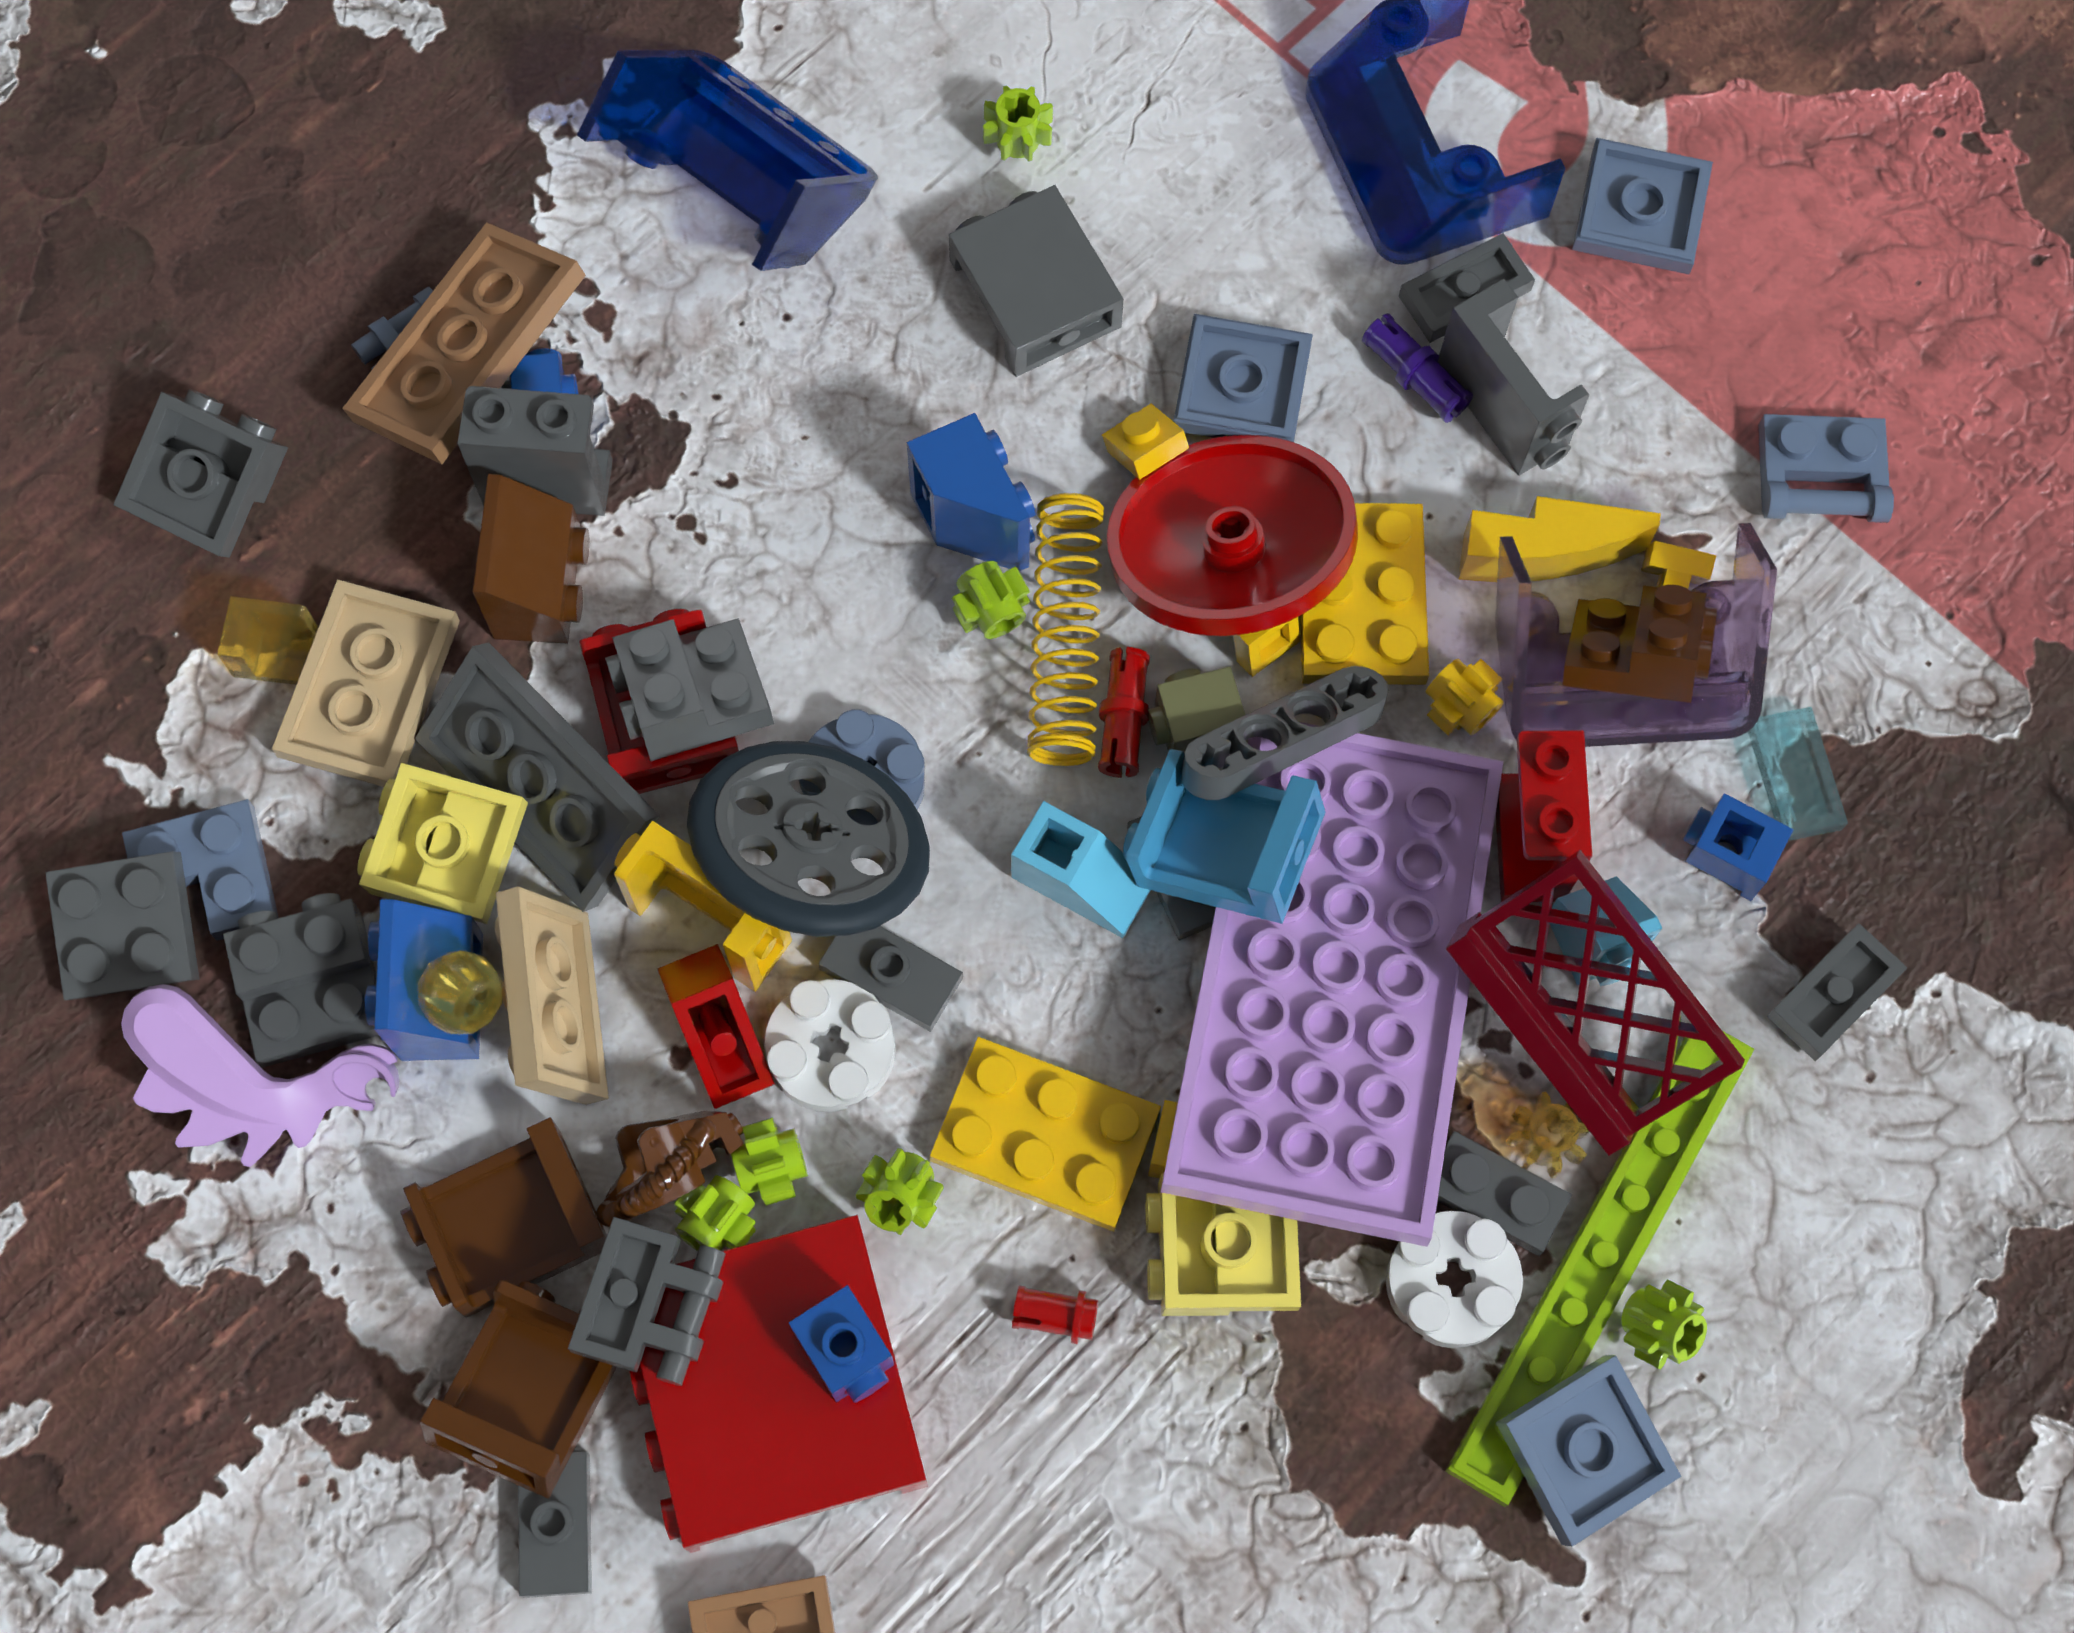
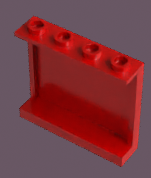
M858 1215L722 1251L726 1255L718 1278L723 1281V1285L717 1302L709 1303L698 1336L704 1343L698 1361H690L682 1386L670 1384L656 1378L664 1352L646 1346L637 1373L630 1371L637 1403L639 1406L650 1403L656 1430L645 1432V1441L654 1473L665 1470L671 1497L660 1500L665 1528L669 1540L681 1538L683 1548L689 1553L700 1551V1546L898 1490H901V1493L904 1494L928 1487ZM695 1259L677 1263L676 1265L692 1269ZM847 1285L888 1348L894 1361V1366L884 1372L889 1381L880 1389L856 1403H853L849 1395L838 1402L834 1400L789 1325L790 1321ZM668 1287L665 1288L654 1320L655 1324L673 1328L684 1295L683 1292Z

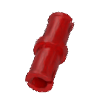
M1121 647L1115 648L1110 652L1107 698L1101 701L1099 707V718L1104 722L1098 769L1101 773L1115 778H1122V766H1126L1125 775L1128 778L1139 773L1138 759L1141 729L1149 721L1147 709L1150 708L1144 702L1150 656L1146 651L1134 647H1126V660L1122 659L1123 650Z

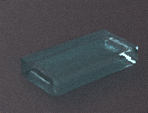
M1812 707L1752 718L1746 725L1774 819L1794 829L1788 841L1843 830L1848 821Z

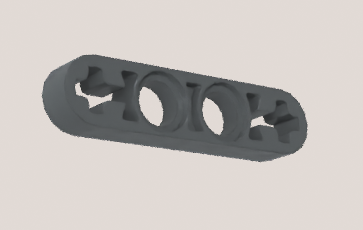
M1363 666L1346 667L1196 738L1188 744L1185 750L1181 770L1182 784L1191 794L1205 800L1227 798L1373 726L1381 719L1389 691L1386 680L1376 671ZM1299 714H1312L1321 718L1326 724L1319 727H1310L1301 724L1296 720L1295 716ZM1253 737H1262L1275 743L1277 748L1261 751L1248 745L1246 740Z

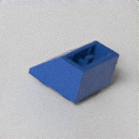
M973 413L906 442L910 494L936 545L986 562L996 561L999 566L1008 569L1016 566L1019 571L1028 568L1030 543L1035 541L1030 518L1036 516V512L1024 484L1021 481L1012 484L1003 467L1008 464V457L996 431L985 432L976 413Z
M394 899L380 900L379 921H371L368 931L370 959L377 961V983L367 987L365 996V1014L368 1025H375L374 1030L379 1034L381 1040L385 1041L401 1061L479 1059L483 933L472 916Z

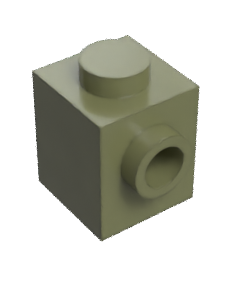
M1231 666L1201 673L1199 669H1186L1168 676L1165 679V683L1157 685L1154 708L1147 709L1148 722L1156 746L1166 744L1168 752L1170 749L1183 751L1184 754L1188 744L1196 738L1246 715Z

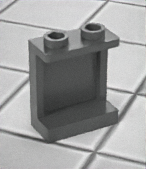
M1056 185L1040 192H1025L1016 197L1008 207L986 217L981 215L971 217L961 223L954 232L949 233L950 262L955 271L963 269L1005 341V359L1016 377L1122 327L1124 298Z
M1502 279L1453 307L1439 353L1438 363L1465 389H1468L1473 394V399L1468 408L1519 476L1536 465L1542 470L1547 469L1568 454L1571 449L1569 444L1574 431L1582 423L1580 417L1589 398V393L1583 385H1579L1557 399H1552L1548 396L1505 338L1518 296L1507 281Z
M470 386L466 389L458 446L483 506L488 474H496L573 504L576 514L605 516L613 460L610 450L594 449L590 431L594 404L589 395Z

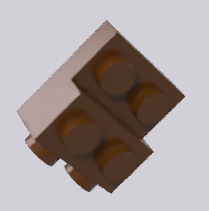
M1643 585L1640 606L1625 605L1618 600L1610 598L1596 600L1578 599L1564 664L1562 686L1691 703L1695 678L1708 680L1718 608L1705 607L1707 593L1690 591L1679 585H1663L1660 587Z

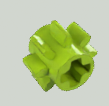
M1006 85L1003 86V94L1000 95L996 103L985 101L984 120L986 123L983 125L984 144L996 142L1001 151V160L1005 161L1008 157L1025 158L1029 162L1033 160V153L1039 144L1043 146H1050L1052 144V127L1049 124L1053 122L1052 103L1040 105L1038 98L1035 96V87L1031 86L1027 90L1022 88L1010 89Z
M987 561L970 568L958 578L956 586L960 593L951 598L955 604L952 609L965 633L980 627L985 638L994 639L1011 632L1025 620L1026 614L1022 607L1030 603L1027 596L1030 590L1016 566L1003 573L996 561Z
M773 1117L742 1126L746 1139L745 1143L731 1153L740 1188L747 1194L760 1191L761 1198L766 1206L796 1197L792 1182L793 1180L808 1176L795 1128L778 1132Z
M897 1148L888 1163L880 1156L874 1155L862 1174L864 1182L855 1196L856 1199L865 1202V1212L871 1223L883 1230L902 1235L911 1221L923 1229L927 1227L937 1209L935 1203L944 1186L934 1181V1172L928 1160L917 1154L904 1152L901 1148Z
M715 1175L706 1188L701 1185L677 1198L674 1202V1205L677 1207L674 1212L683 1218L675 1228V1232L696 1251L699 1250L700 1245L712 1247L720 1251L724 1246L728 1250L744 1246L756 1231L753 1227L756 1223L755 1220L747 1216L755 1206V1202L740 1187L722 1176Z
M1667 1279L1661 1290L1648 1284L1645 1288L1637 1290L1630 1296L1622 1312L1621 1325L1627 1333L1623 1340L1625 1343L1635 1347V1357L1661 1370L1667 1358L1680 1364L1682 1361H1687L1697 1354L1706 1337L1707 1323L1701 1315L1704 1312V1307L1692 1301L1694 1292Z

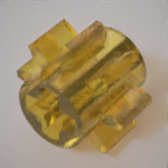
M1546 1091L1542 1092L1537 1098L1536 1111L1534 1113L1527 1107L1519 1105L1511 1115L1515 1122L1523 1126L1521 1131L1512 1133L1507 1138L1506 1146L1520 1147L1525 1157L1522 1162V1168L1528 1170L1533 1164L1546 1166L1547 1173L1552 1179L1561 1173L1563 1157L1577 1165L1586 1157L1585 1151L1575 1143L1577 1139L1587 1136L1590 1131L1583 1123L1578 1122L1573 1110L1567 1103L1564 1106L1551 1104L1550 1096ZM1543 1123L1547 1124V1129L1550 1133H1560L1562 1138L1555 1147H1551L1548 1137H1537L1536 1131Z

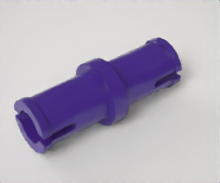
M1389 313L1382 315L1381 320L1377 318L1365 331L1362 342L1367 347H1370L1397 373L1395 378L1397 383L1405 390L1413 389L1440 415V418L1445 423L1451 422L1454 416L1457 418L1468 407L1473 399V394L1468 389H1465L1438 363L1439 355L1430 346L1421 347L1395 322V319Z

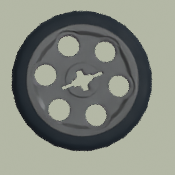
M772 741L746 747L722 759L699 781L689 801L687 830L693 855L707 880L728 902L752 918L783 931L815 937L849 936L875 929L900 915L920 894L929 873L930 845L922 817L909 796L887 774L862 758L835 747L805 741ZM800 779L810 781L820 789L821 793L812 796L801 794L794 790L790 782ZM743 798L754 799L765 805L769 812L762 815H752L740 809L736 801ZM851 809L865 810L876 817L878 823L869 826L861 825L853 821L848 816L847 811ZM807 833L811 834L813 840H808ZM746 848H756L770 856L772 862L768 865H754L741 857L739 851ZM857 858L870 859L880 865L884 873L880 875L861 873L854 867L851 861ZM805 878L819 880L829 888L830 894L826 896L810 895L802 890L798 885V881Z

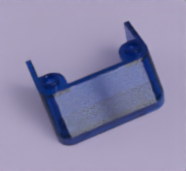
M1384 0L1311 67L1308 73L1305 95L1309 107L1376 251L1385 260L1394 264H1412L1548 218L1566 169L1560 158L1505 177L1494 155L1480 146L1461 145L1441 152L1397 58L1414 53L1418 49L1460 36L1470 0Z
M618 50L577 133V136L585 142L618 140L626 146L625 154L631 160L646 168L656 169L658 164L678 165L756 222L759 226L754 233V237L761 247L751 265L760 271L791 268L807 264L866 201L878 179L876 172L865 162L723 60L699 50Z

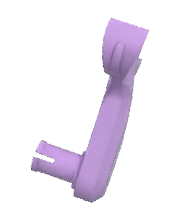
M165 984L149 986L136 994L124 1009L121 1022L123 1036L130 1048L148 1068L133 1097L135 1103L152 1112L160 1113L192 1110L189 1122L176 1138L175 1144L177 1147L209 1146L239 1133H248V1142L241 1158L243 1166L251 1167L280 1138L284 1130H287L295 1146L298 1148L305 1147L313 1138L325 1112L335 1106H349L355 1110L373 1111L376 1102L374 1099L369 1098L366 1093V1084L373 1078L385 1079L390 1087V1095L392 1097H395L399 1087L398 1070L394 1065L395 1062H398L397 1057L388 1048L376 1044L356 1045L339 1053L317 1070L296 1078L283 1079L272 1077L189 994L178 987Z

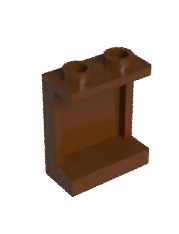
M551 1117L526 1128L530 1136L529 1139L429 1186L421 1188L414 1182L403 1188L410 1206L400 1210V1213L414 1244L418 1247L426 1243L436 1266L426 1270V1274L442 1307L452 1303L454 1308L467 1318L494 1305L493 1291L499 1280H504L516 1286L521 1281L538 1284L601 1254L607 1233L597 1219V1211L562 1133Z
M499 1280L493 1291L495 1303L491 1313L442 1401L435 1398L432 1399L420 1421V1425L427 1445L549 1499L617 1366L571 1353L568 1349L581 1309L577 1313L556 1304L555 1297L536 1284L521 1281L516 1286L504 1280Z

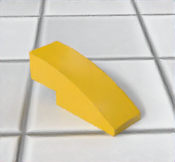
M1541 496L1536 497L1529 517L1472 510L1463 535L1458 579L1497 583L1542 581L1578 575L1612 565L1646 550L1660 525L1661 513Z

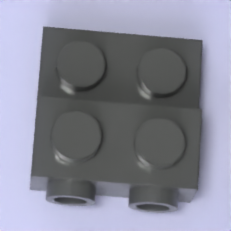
M188 389L185 398L161 392L113 505L217 556L230 558L253 503H265L288 447L272 440L277 429L267 423L245 414H241L238 423L221 416L220 413L224 404L210 396L192 389Z
M739 618L683 635L678 634L673 619L612 637L617 654L605 657L616 694L629 691L631 700L619 703L630 740L643 736L650 761L774 724L771 709Z
M334 893L316 895L302 902L303 912L278 918L277 913L274 911L250 913L238 920V930L223 933L236 995L243 1001L255 1060L262 1068L379 1036L374 1030L375 1025L369 1026L366 1020V990L369 985H376L377 976L374 963L369 955L368 937L363 915L352 899L341 901L340 895Z

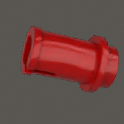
M1019 1285L1013 1311L1012 1328H1024L1071 1336L1072 1344H1078L1079 1338L1092 1340L1097 1317L1098 1300L1086 1298V1291L1079 1290L1078 1296L1029 1289L1026 1286Z

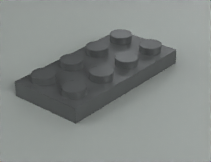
M489 642L472 646L415 737L417 742L451 777L518 795L528 802L515 843L582 912L598 907L615 883L614 873L617 869L614 865L615 859L626 840L635 833L641 836L652 821L656 823L660 817Z

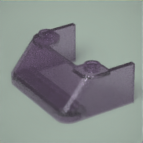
M1751 523L1738 524L1732 580L1709 581L1691 590L1707 593L1705 607L1718 608L1708 680L1695 678L1691 703L1562 686L1564 664L1571 633H1559V615L1552 600L1542 593L1531 591L1532 582L1513 537H1500L1495 626L1501 677L1503 678L1502 685L1506 718L1514 738L1517 740L1521 731L1584 730L1585 747L1731 739L1751 730L1759 720L1762 711L1777 568Z

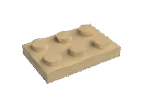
M337 579L273 744L272 750L275 755L281 759L382 787L385 786L390 778L396 779L400 764H407L416 741L415 737L420 730L460 620L456 611Z
M519 886L496 892L498 917L495 921V934L502 951L504 981L501 986V995L504 1006L508 1011L511 1040L508 1048V1062L514 1075L515 1086L585 1105L609 1099L588 912H582L580 909Z

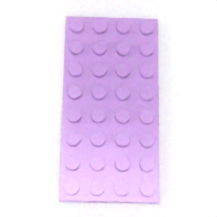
M1300 722L1310 727H1319V725ZM1357 733L1255 783L1286 791L1292 775L1317 781L1326 813L1283 924L1218 907L1215 909L1161 1193L1428 1247L1433 1233L1470 987V979L1448 953L1446 947L1460 924L1478 912L1481 913L1503 761ZM1262 737L1248 739V745L1261 751L1277 748L1275 743Z

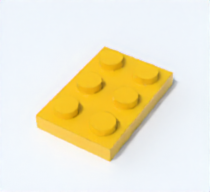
M1355 503L1358 542L1353 561L1338 586L1319 604L1300 616L1302 684H1311L1346 667L1363 666L1382 675L1387 685H1426L1429 678L1423 504Z
M977 1037L931 1151L930 1162L1114 1232L1159 1116L1161 1106L1000 1044Z

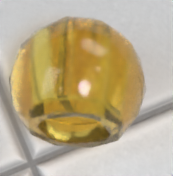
M462 950L449 951L429 962L418 981V1005L429 1023L436 1029L455 1035L473 1034L488 1025L502 1005V980L493 965L484 956Z

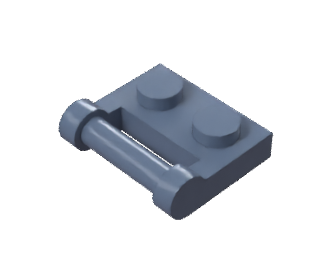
M1763 415L1758 424L1761 500L1764 518L1784 519L1787 513L1866 516L1868 522L1888 523L1890 521L1894 507V494L1892 487L1889 486L1885 418ZM1785 481L1864 484V491L1789 489Z

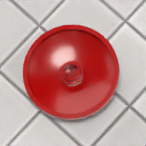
M1260 435L1223 436L1190 444L1189 449L1140 480L1135 477L1117 500L1107 528V546L1113 574L1120 590L1128 601L1147 617L1175 630L1206 636H1231L1259 632L1289 622L1306 613L1324 600L1344 578L1353 561L1358 542V523L1354 498L1349 485L1335 466L1318 453L1300 444Z

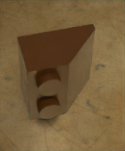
M488 474L473 594L492 636L497 640L568 644L571 622L579 623L582 616L583 590L581 585H575L577 566L586 565L588 562L590 547L588 528H581L573 504L505 476Z

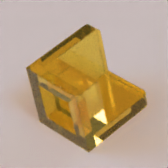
M231 596L217 655L235 678L297 685L318 631V626L308 609L303 605Z

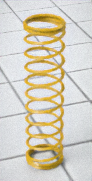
M1060 493L1045 497L1037 504V516L1041 521L1036 526V533L1043 541L1035 548V556L1042 564L1034 571V578L1041 587L1033 595V601L1040 611L1032 619V624L1039 634L1032 640L1031 648L1039 657L1032 662L1030 671L1038 680L1030 687L1029 694L1038 704L1029 711L1028 718L1036 728L1028 735L1027 754L1033 760L1043 764L1074 766L1087 763L1095 757L1096 746L1083 736L1093 734L1096 731V727L1089 722L1079 720H1062L1042 724L1035 719V712L1039 708L1045 707L1065 713H1087L1097 708V703L1089 698L1078 696L1055 697L1043 701L1037 697L1036 688L1045 683L1062 689L1084 690L1096 686L1098 680L1092 675L1075 672L1057 673L1043 677L1037 672V664L1042 660H1046L1058 665L1083 667L1096 663L1099 657L1092 651L1084 649H1059L1043 653L1038 649V641L1046 636L1050 639L1066 643H1089L1099 638L1100 633L1091 627L1081 625L1058 626L1044 630L1039 625V618L1042 614L1047 613L1061 619L1089 620L1097 617L1100 614V609L1093 604L1085 602H1061L1045 607L1039 599L1040 594L1045 590L1067 597H1090L1099 593L1101 586L1094 581L1078 578L1060 579L1046 584L1040 578V574L1045 567L1061 573L1086 575L1100 570L1102 564L1095 558L1081 555L1061 556L1046 561L1041 555V549L1046 544H1049L1052 547L1065 551L1088 552L1101 547L1103 541L1096 535L1083 532L1061 533L1047 538L1042 533V526L1046 523L1061 529L1096 528L1103 523L1104 507L1097 499L1088 495ZM1071 504L1089 507L1096 512L1070 509L1049 514L1044 510L1055 505ZM1067 515H1086V516H1088V517H1081V518H1063V517H1061V516H1067ZM1065 538H1086L1097 543L1090 546H1070L1054 541ZM1066 561H1084L1093 563L1096 566L1088 569H1071L1054 564ZM1081 584L1092 586L1095 589L1086 592H1072L1054 587ZM1075 607L1090 609L1094 613L1072 615L1054 610ZM1082 631L1091 633L1093 636L1071 638L1053 633ZM1072 654L1092 657V659L1070 661L1058 659L1054 656ZM1076 678L1085 679L1092 682L1085 684H1067L1056 682L1053 680ZM1063 702H1079L1089 704L1091 706L1079 708L1064 707L1054 704ZM1079 726L1089 728V730L1067 731L1055 729L1054 727ZM1040 731H1046L1051 733L1034 737L1036 733ZM1066 745L1079 747L1087 751L1076 754H1062L1041 747Z

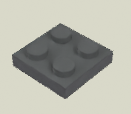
M164 852L45 872L64 1000L83 999L144 989L149 986L200 980L181 852Z

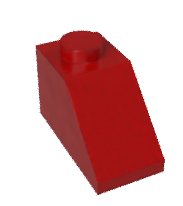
M718 944L657 968L714 1109L775 1085L734 979Z

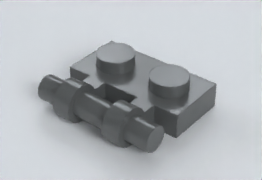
M613 1217L568 1349L571 1353L637 1373L645 1347L654 1348L664 1352L656 1378L670 1384L682 1386L690 1361H698L704 1343L698 1336L709 1303L717 1302L723 1285V1281L718 1276L726 1253L712 1247L700 1245L692 1269L676 1265L674 1261L681 1243L679 1236ZM666 1287L684 1293L672 1329L654 1323Z

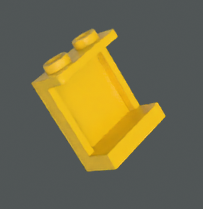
M654 821L649 824L641 836L637 833L631 835L619 850L614 863L617 867L614 876L628 908L641 916L658 892L666 889L729 929L731 933L724 941L723 947L734 979L756 992L792 942L790 932L756 920L728 902L705 877L693 855L691 845Z

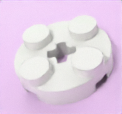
M827 979L819 982L809 980L794 987L791 994L783 999L775 1008L768 1021L764 1038V1047L770 1072L786 1096L805 1108L820 1112H836L848 1109V1105L856 1104L865 1097L868 1099L873 1096L887 1081L895 1061L896 1043L887 1009L866 989L843 980ZM829 1030L839 1031L840 1040L848 1045L846 1053H834L830 1061L819 1059L820 1049L813 1044L814 1039L818 1035L826 1036Z
M1461 1211L1435 1213L1432 1239L1428 1247L1399 1241L1388 1261L1386 1271L1387 1293L1391 1306L1404 1324L1407 1322L1413 1331L1423 1335L1422 1338L1426 1341L1446 1348L1470 1347L1482 1343L1491 1337L1512 1318L1521 1298L1523 1286L1522 1268L1514 1246L1507 1239L1505 1231L1501 1226L1492 1220L1482 1219L1474 1214ZM1447 1262L1459 1263L1460 1269L1466 1272L1469 1271L1472 1283H1468L1463 1287V1296L1452 1297L1449 1286L1438 1285L1436 1274H1441L1447 1270Z

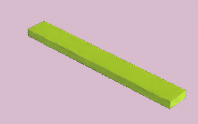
M1726 1032L1724 1034L1745 1059L1743 1067L1635 1132L1631 1143L1622 1148L1445 1470L1448 1474L1503 1507L1509 1505L1524 1475L1496 1422L1583 1368L1754 1051V1048ZM1683 1037L1676 1050L1674 1065L1703 1070L1720 1059L1706 1041ZM1663 1077L1658 1082L1647 1104L1660 1096ZM1672 1079L1670 1090L1684 1081Z

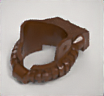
M700 1111L622 1127L617 1132L615 1141L623 1170L607 1193L604 1202L597 1208L596 1215L600 1224L610 1227L613 1217L629 1221L640 1214L663 1206L704 1184L706 1181L701 1169L717 1161L712 1151L716 1148H724L726 1154L730 1155L744 1144L740 1138V1135L744 1133L743 1128L733 1113L727 1114V1112Z

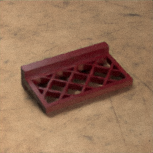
M1581 850L1483 915L1478 912L1460 924L1446 947L1448 953L1608 1156L1630 1144L1635 1132L1743 1067L1745 1059ZM1575 874L1592 896L1589 915L1552 909L1554 887ZM1543 895L1542 907L1530 905L1531 902ZM1600 907L1609 919L1599 917ZM1510 916L1539 920L1536 950L1510 945L1496 926ZM1549 923L1587 929L1583 959L1546 952ZM1597 931L1620 935L1626 939L1633 948L1631 968L1592 961ZM1641 960L1650 971L1640 970ZM1524 962L1534 964L1533 973ZM1544 966L1581 973L1577 1002L1550 996L1541 984ZM1590 975L1628 982L1624 1011L1586 1003ZM1637 984L1666 990L1675 1002L1672 1020L1633 1013ZM1682 1012L1692 1024L1681 1022ZM1565 1014L1575 1016L1574 1025ZM1584 1018L1622 1025L1618 1053L1590 1047L1582 1036ZM1631 1027L1670 1034L1665 1063L1627 1055ZM1678 1036L1706 1041L1720 1060L1703 1070L1674 1065ZM1606 1066L1616 1068L1615 1076L1612 1075ZM1628 1070L1663 1077L1660 1096L1643 1107L1638 1108L1622 1087L1624 1071ZM1672 1079L1684 1081L1670 1090Z

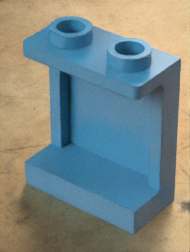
M1170 749L1163 767L1156 768L1152 772L1147 785L1146 808L1140 822H1135L1130 826L1124 841L1123 855L1137 886L1283 924L1326 813L1317 781L1292 775L1286 791L1253 784L1227 798L1205 800L1194 796L1186 790L1181 781L1184 752Z

